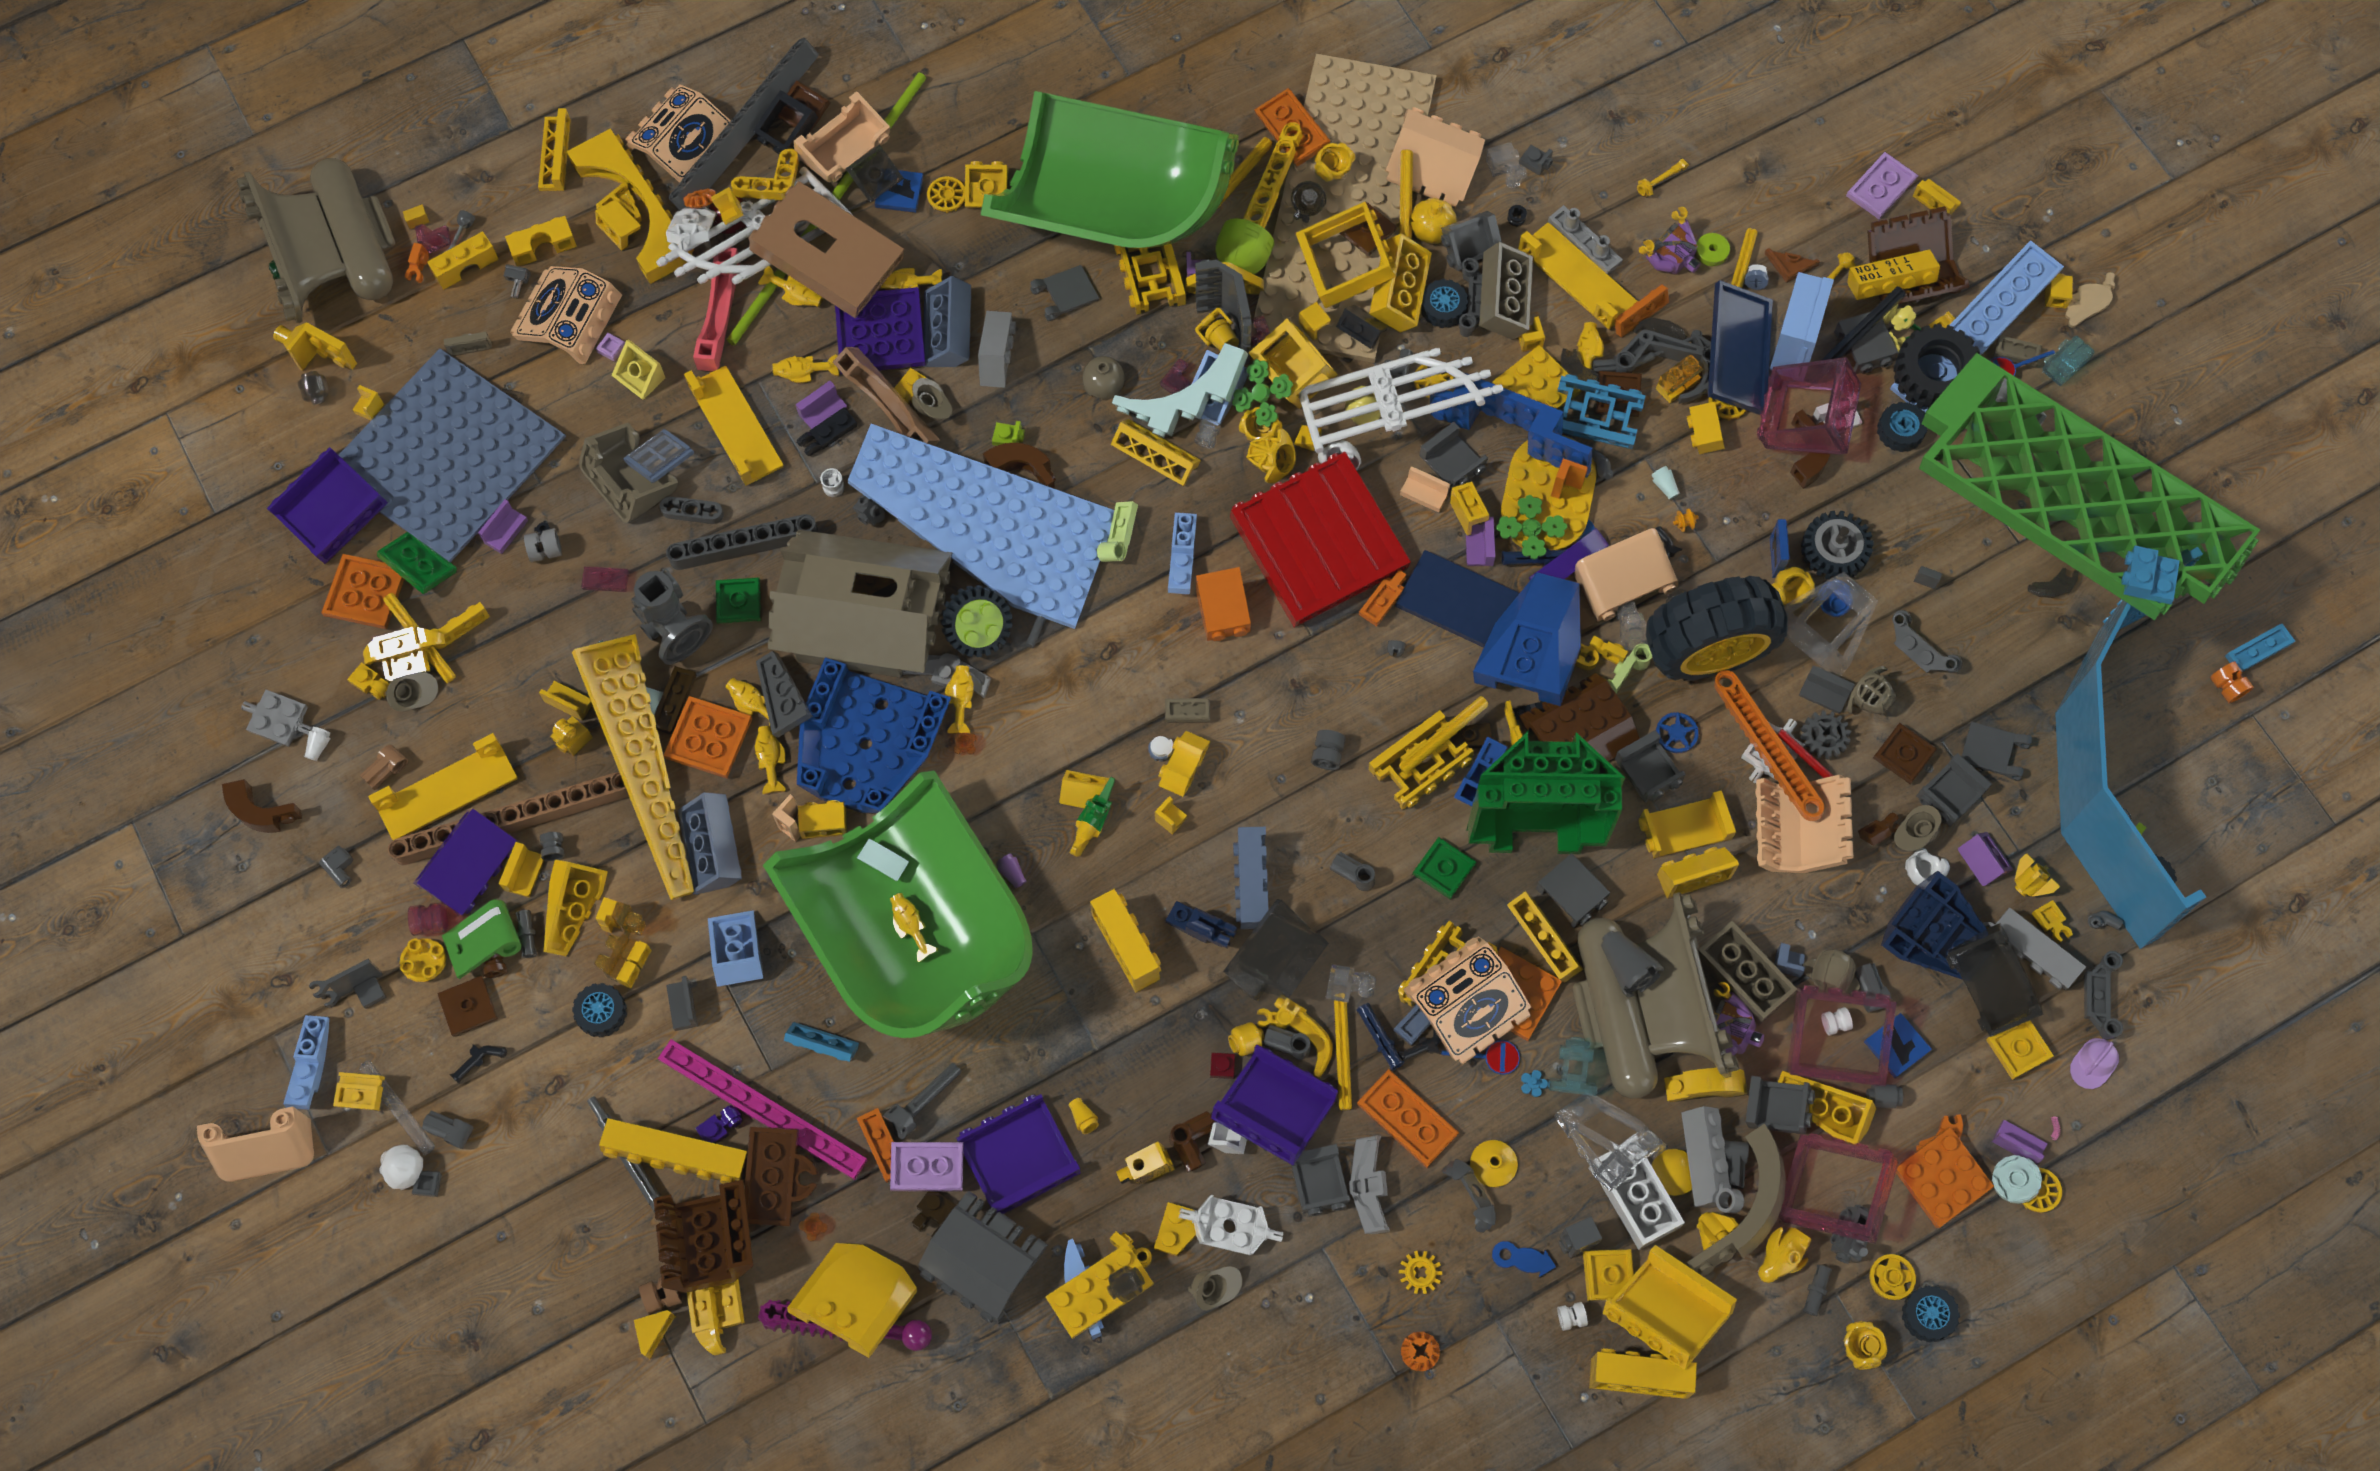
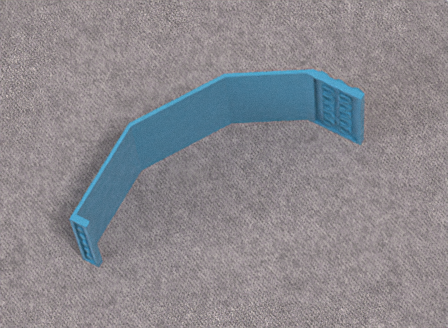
M2198 547L2191 551L2185 549L2181 552L2184 567L2194 566L2201 558L2203 553ZM2121 599L2117 603L2118 607L2110 612L2111 616L2103 621L2104 625L2098 631L2055 713L2060 822L2062 836L2114 912L2123 920V925L2138 947L2142 949L2160 939L2201 903L2206 896L2201 889L2186 898L2183 896L2108 788L2101 663L2118 630L2146 616Z

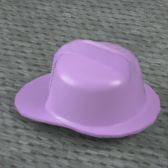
M2094 1038L2083 1045L2070 1065L2072 1079L2079 1086L2086 1089H2094L2107 1081L2119 1063V1054L2113 1046L2114 1043L2105 1039Z

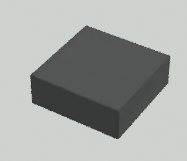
M1921 566L1913 582L1935 589L1942 573Z
M375 976L354 987L365 1009L387 998Z
M421 1171L418 1180L413 1185L412 1194L438 1197L442 1174L440 1172Z

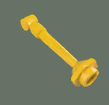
M1681 159L1671 169L1651 182L1647 179L1639 180L1637 185L1639 194L1645 197L1653 195L1654 185L1680 172L1681 169L1685 170L1689 164L1684 159Z
M1848 252L1838 254L1837 257L1840 265L1827 278L1834 279L1843 268L1855 267L1854 256Z

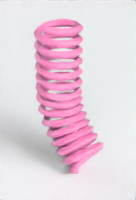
M2051 1117L2053 1118L2051 1119L2052 1123H2054L2052 1124L2054 1131L2051 1137L2054 1138L2052 1140H2057L2061 1130L2059 1129L2058 1117Z

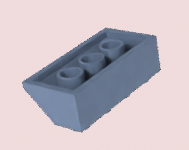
M950 276L924 291L923 339L926 366L923 367H956L969 360L971 284Z
M703 792L678 810L686 858L694 888L693 894L727 888L742 879L726 794Z

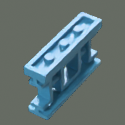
M1566 374V376H1561L1557 392L1568 394L1563 411L1562 433L1632 449L1638 429L1627 427L1631 409L1642 411L1646 395H1642L1641 391L1629 389V391L1621 390L1620 386L1608 384V386L1599 385L1598 381L1587 379V381L1578 380V377L1575 375ZM1574 388L1586 391L1583 403L1571 400ZM1616 398L1629 401L1626 413L1613 410ZM1589 399L1610 404L1605 422L1585 417ZM1568 409L1581 411L1578 423L1566 421ZM1611 418L1623 421L1621 433L1608 430Z

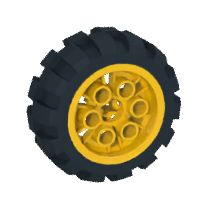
M1737 576L1697 586L1695 589L1688 592L1685 591L1673 597L1668 603L1662 604L1654 611V615L1648 619L1646 638L1655 666L1667 678L1692 681L1715 677L1723 670H1738L1769 655L1773 649L1778 648L1785 641L1788 631V617L1779 592L1766 579L1762 580L1757 576L1745 578Z

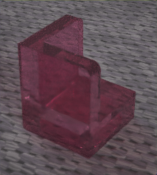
M423 224L415 227L417 243L422 244L429 253L451 245L449 228L446 225L433 231Z

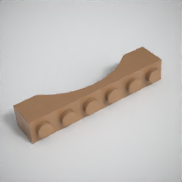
M845 347L833 361L842 374L875 401L889 417L899 434L936 446L940 439L858 347Z

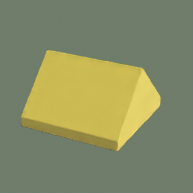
M626 340L611 376L638 397L645 399L666 377L659 362L632 341Z

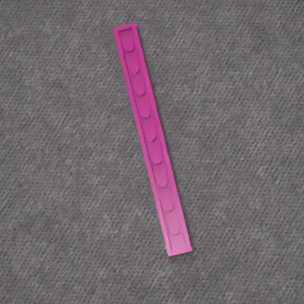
M672 1039L658 1057L660 1062L766 1127L799 1130V1147L854 1181L868 1161L864 1156Z

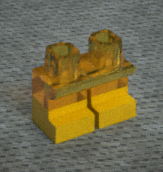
M1688 355L1660 376L1656 390L1669 403H1672L1680 394H1684V392L1700 382L1701 377L1698 374L1704 369L1693 355Z
M606 897L603 898L595 918L603 931L612 933L613 927L620 928L627 938H629L630 933L642 936L646 926V922L642 921V915L634 913L630 905Z
M623 934L621 937L609 935L605 946L613 950L610 958L600 954L594 964L608 978L631 989L641 972L639 968H643L652 950L648 944L641 941L637 942Z

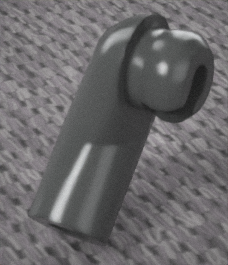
M1598 450L1592 451V458L1596 463L1599 477L1605 480L1611 479L1613 471L1610 461Z
M2104 910L2091 914L2088 918L2089 926L2094 929L2109 925L2119 930L2123 923L2122 919Z

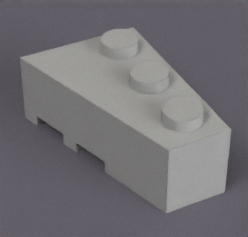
M986 311L978 353L980 386L1002 388L1006 386L1008 364H1010L1011 359L1010 349L1013 348L1012 334H1015L1016 322L1012 321L1011 312Z

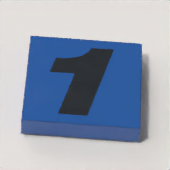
M882 168L875 199V208L916 213L923 182V173Z
M1786 519L1777 520L1770 536L1772 578H1776L1780 571L1785 570L1789 561Z
M1901 1013L1864 1041L1894 1078L1898 1077L1932 1050Z

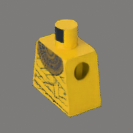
M1156 1142L1126 1157L1125 1161L1128 1166L1116 1171L1121 1184L1132 1179L1138 1184H1143L1175 1170L1167 1149L1160 1142ZM1144 1164L1143 1169L1139 1171L1140 1166Z

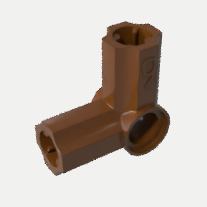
M1208 1111L1184 1123L1176 1124L1169 1134V1142L1175 1148L1187 1173L1206 1164L1195 1140L1211 1133L1214 1120L1211 1119L1212 1116ZM1182 1131L1186 1134L1187 1138L1185 1141H1178L1174 1137V1133Z

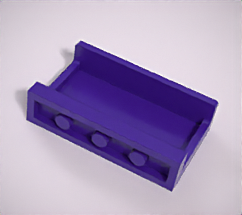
M473 808L468 809L413 884L430 893L454 910L457 915L468 914L475 905L473 900L478 894L481 896L489 886L487 881L490 877H495L503 867L501 862L505 857H510L517 840Z

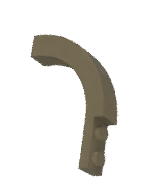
M1765 1123L1745 1136L1755 1153L1759 1168V1186L1756 1199L1748 1215L1731 1233L1687 1262L1689 1267L1701 1276L1710 1274L1714 1267L1721 1262L1729 1261L1736 1252L1743 1259L1753 1252L1770 1233L1780 1214L1786 1188L1785 1168L1780 1150Z

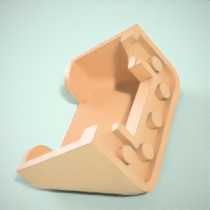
M857 91L849 97L851 104L847 107L843 106L841 113L815 134L811 135L809 133L807 139L801 135L794 140V150L797 151L799 160L827 182L838 181L842 177V173L877 145H883L890 138V126Z
M1655 528L1643 531L1579 560L1575 565V579L1579 583V587L1597 622L1601 620L1608 621L1614 618L1619 606L1656 590L1665 595L1670 594L1677 589L1676 587L1679 584L1662 540Z
M293 1106L274 1112L270 1119L271 1130L228 1138L226 1134H223L221 1127L214 1123L197 1126L199 1143L216 1174L226 1182L308 1166L314 1158L311 1119Z

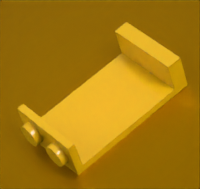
M1722 790L1713 792L1710 799L1653 813H1649L1648 809H1644L1639 818L1640 829L1645 831L1647 837L1645 840L1647 850L1652 852L1654 859L1732 840L1736 833Z

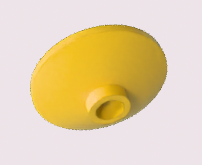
M1488 1140L1482 1142L1474 1149L1470 1158V1167L1474 1170V1174L1481 1184L1495 1188L1508 1184L1514 1178L1517 1172L1518 1161L1515 1152L1509 1145L1498 1140ZM1492 1158L1498 1159L1499 1164L1497 1166L1491 1164L1490 1160Z

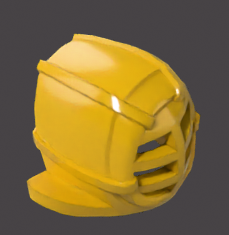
M1278 429V438L1267 436L1250 442L1246 458L1255 467L1266 473L1265 482L1276 483L1294 468L1296 463L1295 448L1290 435L1284 429ZM1278 450H1279V453H1280V459H1279V460L1277 459V451H1278Z

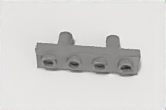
M1563 205L1548 218V222L1609 275L1623 261L1609 247V237L1606 235L1598 237L1579 220L1580 211L1577 208L1569 210Z

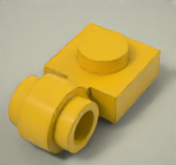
M361 662L347 680L365 694L369 692L378 700L382 697L385 698V692L389 683Z
M1115 1231L1110 1237V1243L1117 1249L1128 1243L1137 1258L1140 1255L1147 1257L1145 1261H1140L1143 1268L1148 1267L1152 1262L1151 1252L1144 1247L1135 1249L1134 1245H1132L1134 1241L1123 1232L1120 1235Z

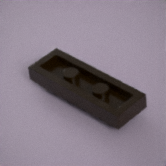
M674 666L654 714L656 730L673 734L696 679V672Z

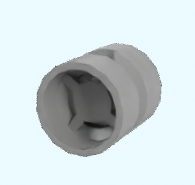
M555 528L544 530L541 535L536 532L524 535L525 547L531 563L544 560L545 556L548 558L562 556L561 544ZM539 542H542L544 549H540Z

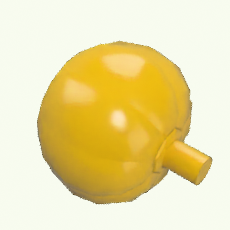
M1429 198L1419 202L1414 207L1410 217L1412 219V222H1410L1416 238L1429 244L1441 243V235H1443L1441 228L1457 222L1456 213L1452 206L1438 198Z

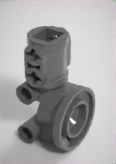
M650 571L639 577L634 587L635 596L631 601L634 605V608H632L633 612L643 623L640 625L641 629L652 641L660 635L662 636L659 657L665 664L671 665L686 659L707 640L713 628L712 621L706 615L685 616L687 611L679 600L684 595L678 582L668 571L665 573Z

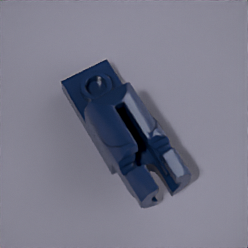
M1178 901L1175 902L1166 918L1167 924L1204 943L1210 941L1226 949L1230 946V938L1222 934L1234 939L1238 927L1224 922L1214 915H1210L1198 908L1194 910Z

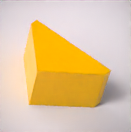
M666 1310L634 1320L640 1351L646 1358L650 1359L676 1317L673 1313Z

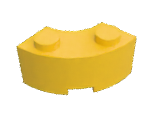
M1185 731L1181 737L1177 736L1172 746L1174 752L1167 765L1163 764L1158 775L1161 777L1159 786L1183 797L1194 780L1196 769L1203 762L1210 741L1188 731Z

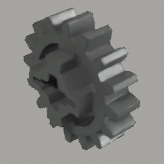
M1822 710L1820 716L1814 712L1811 718L1808 717L1804 722L1806 725L1803 724L1801 731L1804 733H1802L1800 739L1806 740L1804 748L1810 747V754L1817 752V758L1819 759L1822 754L1825 755L1827 760L1830 759L1831 754L1837 758L1840 752L1844 753L1847 748L1846 745L1851 741V739L1847 738L1850 736L1851 731L1845 730L1848 722L1841 723L1842 716L1840 715L1835 718L1833 711L1830 715H1826L1825 710Z

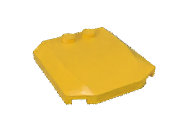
M835 1243L789 1304L787 1311L807 1324L812 1321L848 1342L850 1348L870 1358L914 1297L917 1288L902 1266L870 1248L860 1244Z

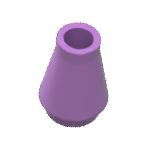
M1011 853L996 862L997 870L1015 889L1027 882L1017 858L1013 857Z

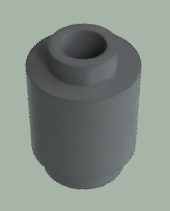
M1872 1084L1871 1088H1867L1866 1098L1873 1100L1876 1108H1896L1903 1104V1089L1892 1084Z

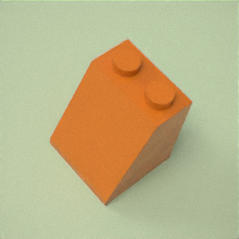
M1240 567L1196 575V595L1207 641H1221L1230 636L1242 637L1251 632V622Z

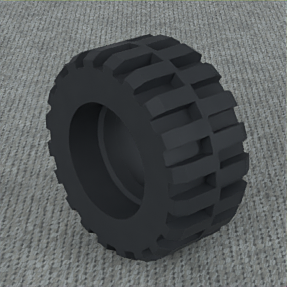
M1934 324L1933 328H1930L1929 325L1924 326L1920 332L1916 330L1911 333L1909 338H1906L1897 355L1893 371L1895 372V383L1899 384L1898 390L1901 394H1906L1905 399L1907 401L1916 402V406L1919 408L1925 406L1929 409L1954 380L1935 381L1927 377L1918 365V360L1921 357L1930 354L1944 356L1953 363L1958 375L1976 353L1980 354L1978 346H1973L1975 341L1971 337L1966 338L1964 331L1953 330L1954 327L1950 325L1944 328L1941 324Z

